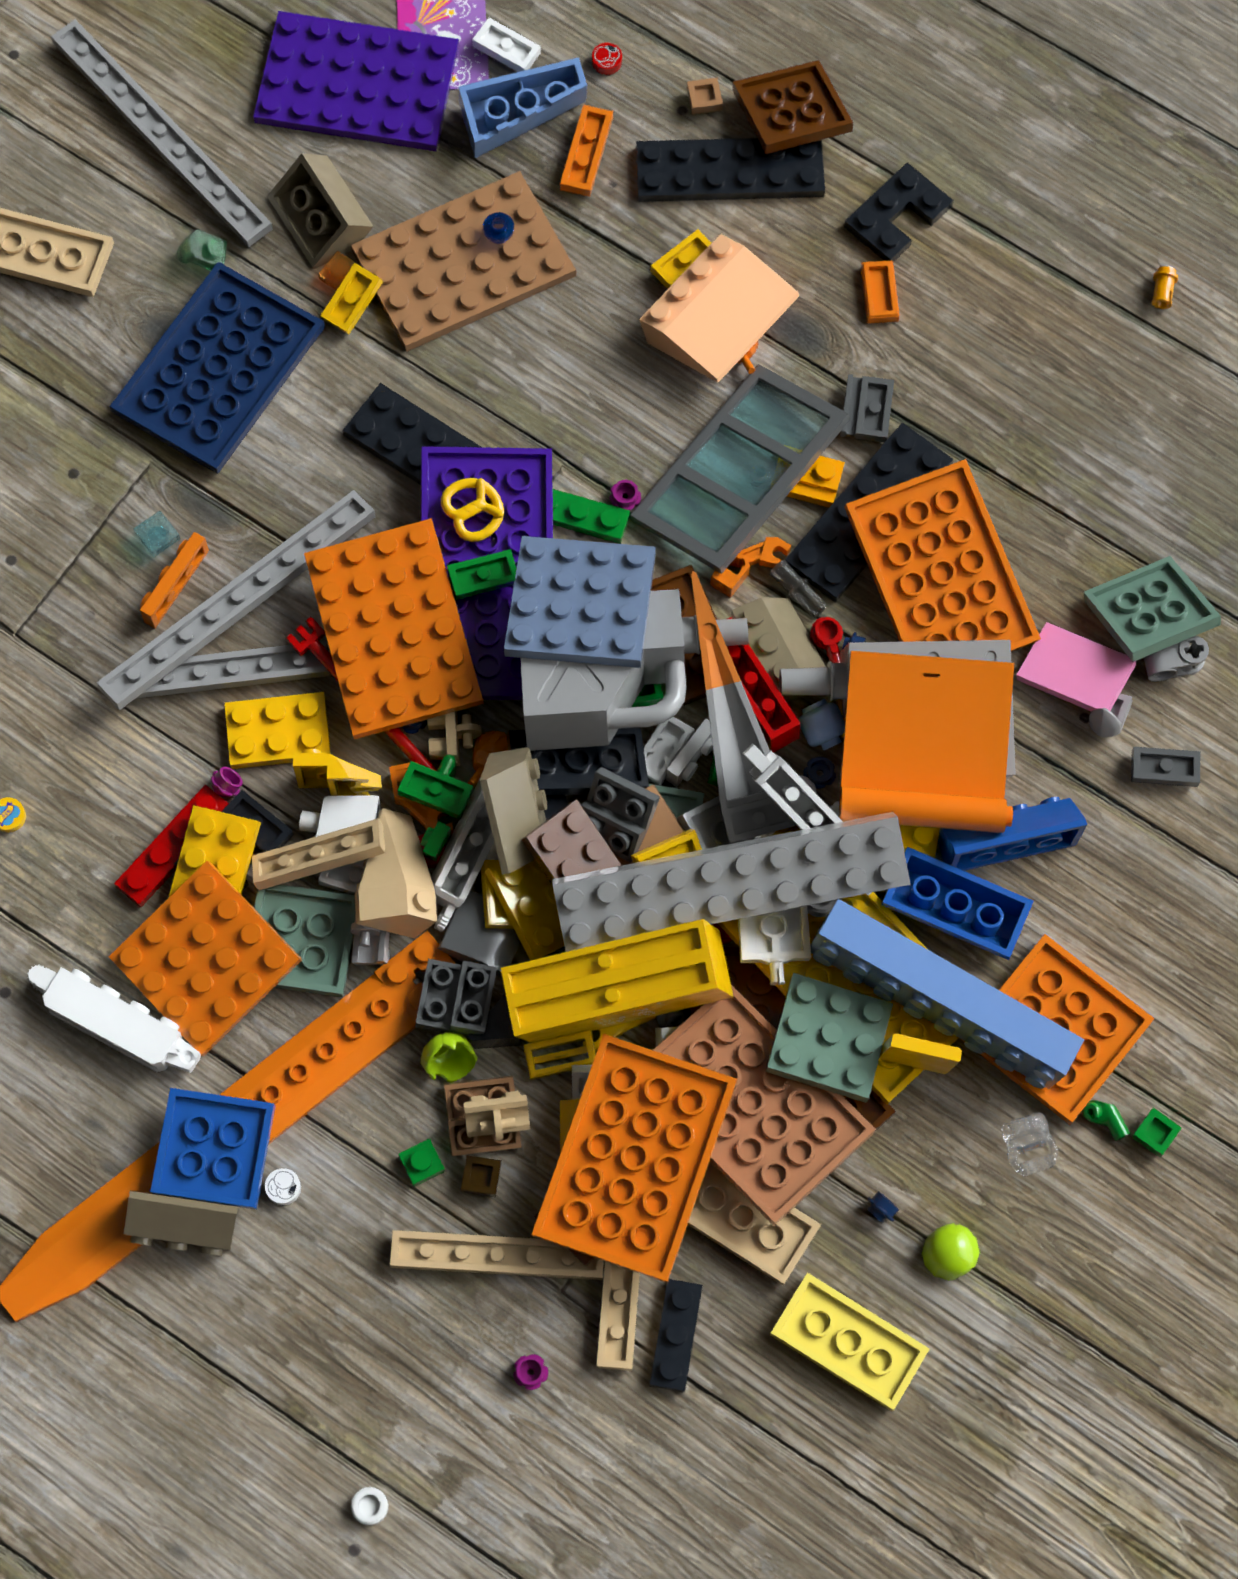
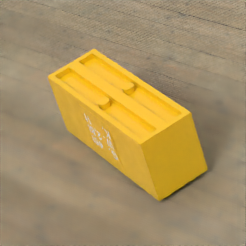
M704 919L501 968L513 1034L515 1037L531 1043L588 1030L594 1031L734 997L720 931Z

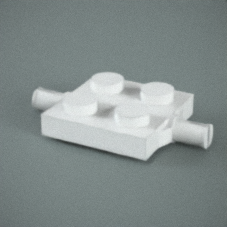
M807 905L738 919L740 962L770 965V985H776L777 982L778 985L785 984L783 964L790 961H809L811 959Z

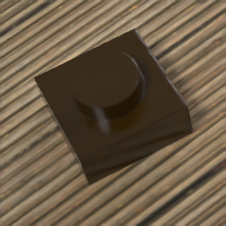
M467 1155L461 1192L496 1197L502 1161Z

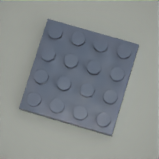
M522 536L504 645L505 656L641 668L656 547Z

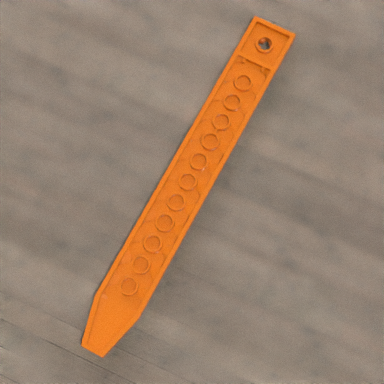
M427 930L392 957L388 964H383L373 975L220 1095L274 1103L276 1106L269 1139L270 1144L415 1029L423 983L421 982L416 985L413 981L416 979V972H426L428 959L456 963L448 954L438 949L439 943ZM160 1142L39 1236L0 1285V1302L16 1322L86 1290L143 1245L130 1243L131 1235L124 1234L130 1191L152 1194L150 1190Z

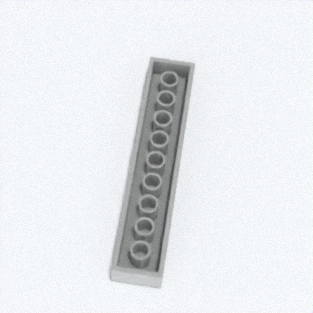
M893 812L552 879L566 952L704 919L710 924L911 885L898 816Z

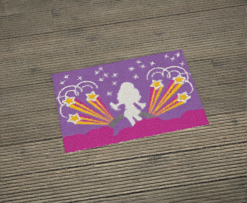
M397 0L399 30L459 39V50L450 89H459V86L489 79L488 55L472 46V39L486 22L485 0Z

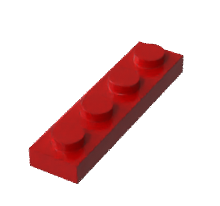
M205 784L114 883L116 888L142 908L176 871L174 863L180 857L193 806L222 812L229 803Z

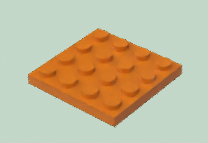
M206 861L109 956L164 1017L179 1025L178 1031L193 1048L200 1052L201 1056H205L303 960L210 861Z
M1044 934L999 991L1085 1039L1066 1076L1050 1089L1045 1087L1040 1089L1029 1084L1025 1080L1026 1076L1016 1070L1008 1071L995 1063V1058L984 1052L980 1055L1071 1125L1155 1018Z

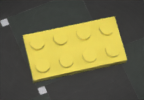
M809 1273L802 1280L770 1333L775 1339L892 1412L930 1349Z

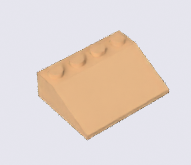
M720 234L639 320L648 344L718 383L799 297V293L745 246Z

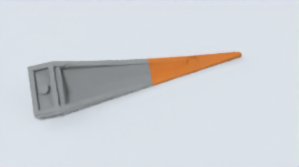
M693 571L691 579L720 807L729 842L733 843L794 827L796 824L752 779L753 776L749 773L754 765L743 755V752L751 744H754L765 756L770 750L697 573Z

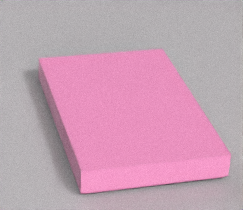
M1046 622L1039 634L1041 640L1034 643L1016 675L1017 680L1091 712L1098 708H1106L1111 711L1134 670L1136 661L1132 662L1123 653Z

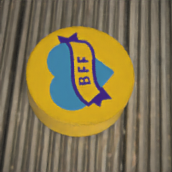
M11 797L0 799V831L7 833L17 831L25 823L26 811L17 799Z

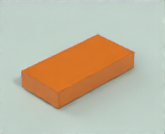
M893 260L862 262L861 275L867 324L899 322L900 315Z

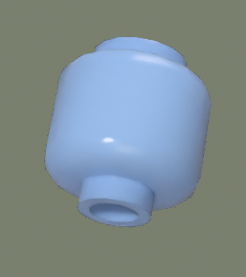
M823 699L802 709L803 715L799 718L800 728L810 746L816 747L821 745L823 750H826L842 742L839 736L845 732V721L836 703H827Z

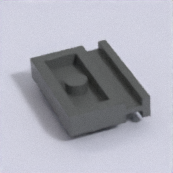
M848 374L843 411L849 414L850 420L841 430L840 437H845L846 435L860 440L882 443L887 441L894 380L868 376L858 378L853 377V374Z

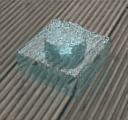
M158 511L133 528L136 536L153 557H156L180 540L179 533L161 511Z

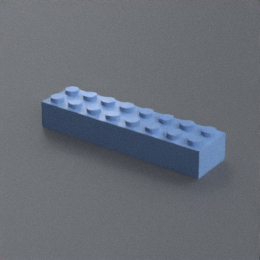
M840 899L836 901L810 945L813 958L818 963L827 967L833 965L843 971L844 977L856 984L864 983L873 988V993L885 1001L894 1000L903 1005L904 1011L912 1017L918 1019L923 1017L934 1023V1028L940 1033L947 1036H957L965 1041L964 1045L968 1049L979 1054L984 1052L995 1058V1063L1008 1071L1016 1070L1026 1076L1025 1080L1034 1087L1050 1089L1066 1076L1085 1040Z

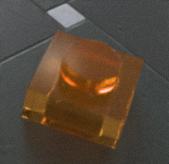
M337 251L319 272V279L337 291L356 262Z

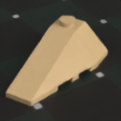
M382 808L377 818L382 823L384 829L385 853L364 860L362 880L357 884L355 890L356 924L415 938L437 922L435 889L412 817Z

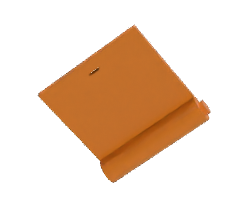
M850 651L839 818L842 821H849L893 812L898 816L899 825L995 833H1004L1006 826L1011 827L1013 807L1007 806L1005 785L1014 663Z

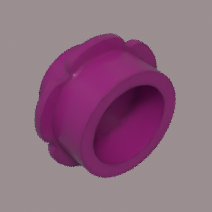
M620 480L611 488L612 494L609 499L613 506L632 510L634 505H638L641 501V492L638 491L637 485L630 480ZM627 494L628 498H623L622 495Z
M221 767L219 771H214L210 778L213 791L224 798L235 797L240 792L239 788L243 783L240 775L229 767Z
M539 1355L522 1356L515 1363L514 1380L519 1386H525L527 1390L538 1389L541 1383L545 1382L548 1378V1367L544 1365V1360ZM528 1369H533L534 1374L528 1375Z

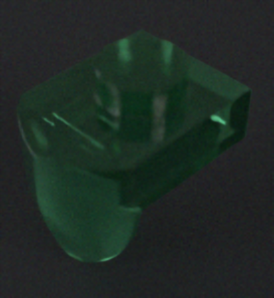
M198 229L183 239L176 252V257L181 263H193L211 271L218 261L225 265L227 241Z

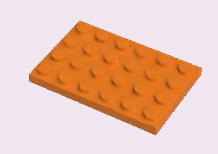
M966 459L849 502L844 506L899 642L1010 640L1012 652L1041 640Z
M432 518L304 553L354 740L484 704Z
M603 1034L536 1220L532 1236L668 1283L737 1084V1079Z

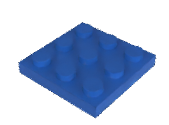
M170 1088L150 1192L156 1195L257 1210L276 1105L269 1102Z

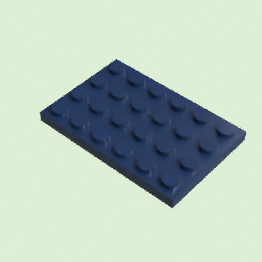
M218 261L110 405L111 412L219 474L324 330V321ZM167 409H169L167 415L168 422L171 425L179 427V429H173L166 425L164 421V414L167 411Z

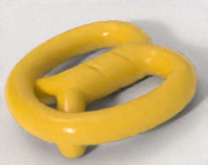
M461 479L450 484L442 492L440 499L441 507L446 515L453 519L456 533L465 541L478 542L484 540L499 528L504 516L503 503L497 491L489 483L485 482L484 479ZM466 488H476V500L460 509L453 508L450 500L456 492ZM485 494L489 497L493 505L485 501ZM482 511L493 515L491 522L480 531L470 532L464 527L463 523L465 520Z

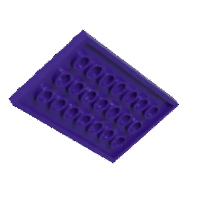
M422 446L421 521L432 518L446 570L447 565L509 549L512 551L517 568L522 536L553 538L552 449ZM465 478L484 479L485 482L489 483L497 491L504 507V516L499 528L491 536L478 542L465 541L459 537L455 531L453 519L448 517L441 507L440 499L442 492L450 484ZM466 488L456 492L450 500L453 508L460 509L476 500V488ZM485 494V501L493 505L489 497ZM482 511L465 520L463 523L464 527L470 532L480 531L491 522L493 515ZM514 585L458 600L455 599L483 700H523L521 659L518 657H506L504 654Z

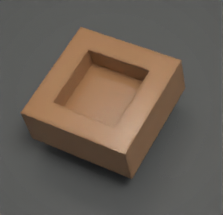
M718 78L687 82V93L692 115L722 111L723 102Z

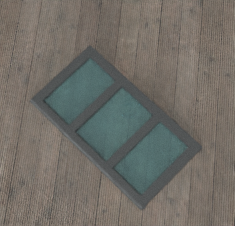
M758 364L755 367V372L747 376L629 515V518L634 523L722 574L849 422V414Z

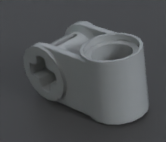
M1193 636L1144 657L1148 679L1156 682L1198 673L1202 670L1209 654L1207 642L1199 636Z

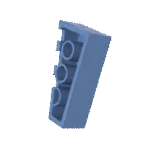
M579 57L459 86V105L474 157L477 158L586 102L587 83Z

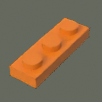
M583 105L561 178L560 190L588 197L591 196L612 124L613 111Z
M193 532L189 540L185 539L180 544L176 552L177 557L171 566L167 565L162 570L158 578L159 583L153 592L149 591L141 601L140 612L144 623L156 629L209 552L205 537Z

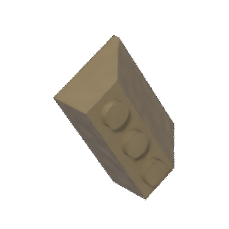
M301 153L267 196L313 268H318L351 251V245L363 240L374 227L327 155Z
M761 597L732 610V619L747 618L749 645L778 690L780 669L826 667L789 598ZM803 695L782 696L784 697L786 702H789Z
M529 747L489 753L480 778L502 874H509L535 860L521 839L546 821L544 810H547L546 794L544 790H539L537 779L540 778L539 764L536 758L532 759Z
M130 1191L124 1234L131 1235L130 1243L151 1246L152 1239L166 1240L165 1248L187 1251L188 1244L202 1246L201 1253L222 1256L223 1249H231L238 1207Z

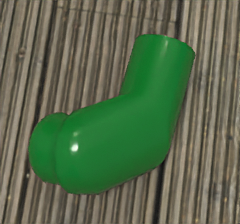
M1092 1100L1082 1110L1083 1116L1088 1121L1107 1126L1115 1141L1131 1134L1117 1107L1113 1104Z

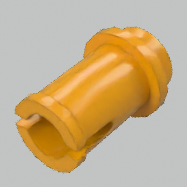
M1161 266L1153 274L1155 288L1152 306L1155 305L1154 307L1158 309H1168L1172 307L1174 284L1178 282V275L1174 268Z

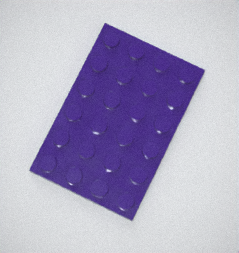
M278 11L253 116L254 123L437 152L459 50V39Z

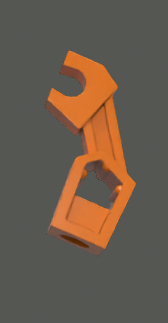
M766 537L765 541L741 550L722 574L714 571L711 576L710 586L731 598L748 577L750 566L759 563L761 566L778 569L781 565V559L776 558L773 553L779 551L787 556L791 551V545L778 537ZM735 566L737 568L741 567V570L736 575L728 570V568Z
M410 762L389 767L395 804L405 808L426 828V831L429 826L435 828L441 817L450 816L398 795V788ZM452 823L446 824L447 826L451 827L452 834L454 831Z

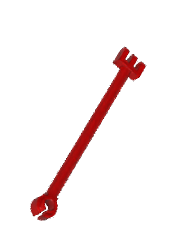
M310 616L305 622L313 632L309 634L300 625L295 629L303 639L300 643L291 633L285 639L300 656L310 650L338 681L331 653L320 642L326 636L325 631ZM399 728L384 731L410 761L437 771Z

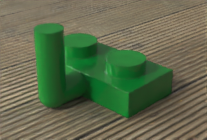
M447 754L443 757L437 771L411 761L398 788V795L460 820L472 795L473 785L453 778L456 774V760L453 755Z

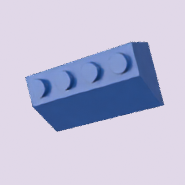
M1051 797L1041 801L1040 805L1028 807L1027 804L1013 806L1011 827L1006 826L1004 833L940 828L938 844L943 862L966 871L1076 846L1087 827V822L1071 798L1060 800L1059 797Z
M907 847L905 858L911 885L888 889L882 906L1009 960L1034 901Z

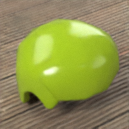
M447 1032L433 1037L424 1046L420 1062L426 1073L433 1080L438 1075L447 1082L452 1083L465 1077L475 1067L478 1057L470 1042L463 1035Z
M954 1223L946 1224L933 1231L926 1238L922 1250L925 1267L935 1277L948 1281L955 1280L969 1273L976 1266L980 1254L977 1238L967 1227Z

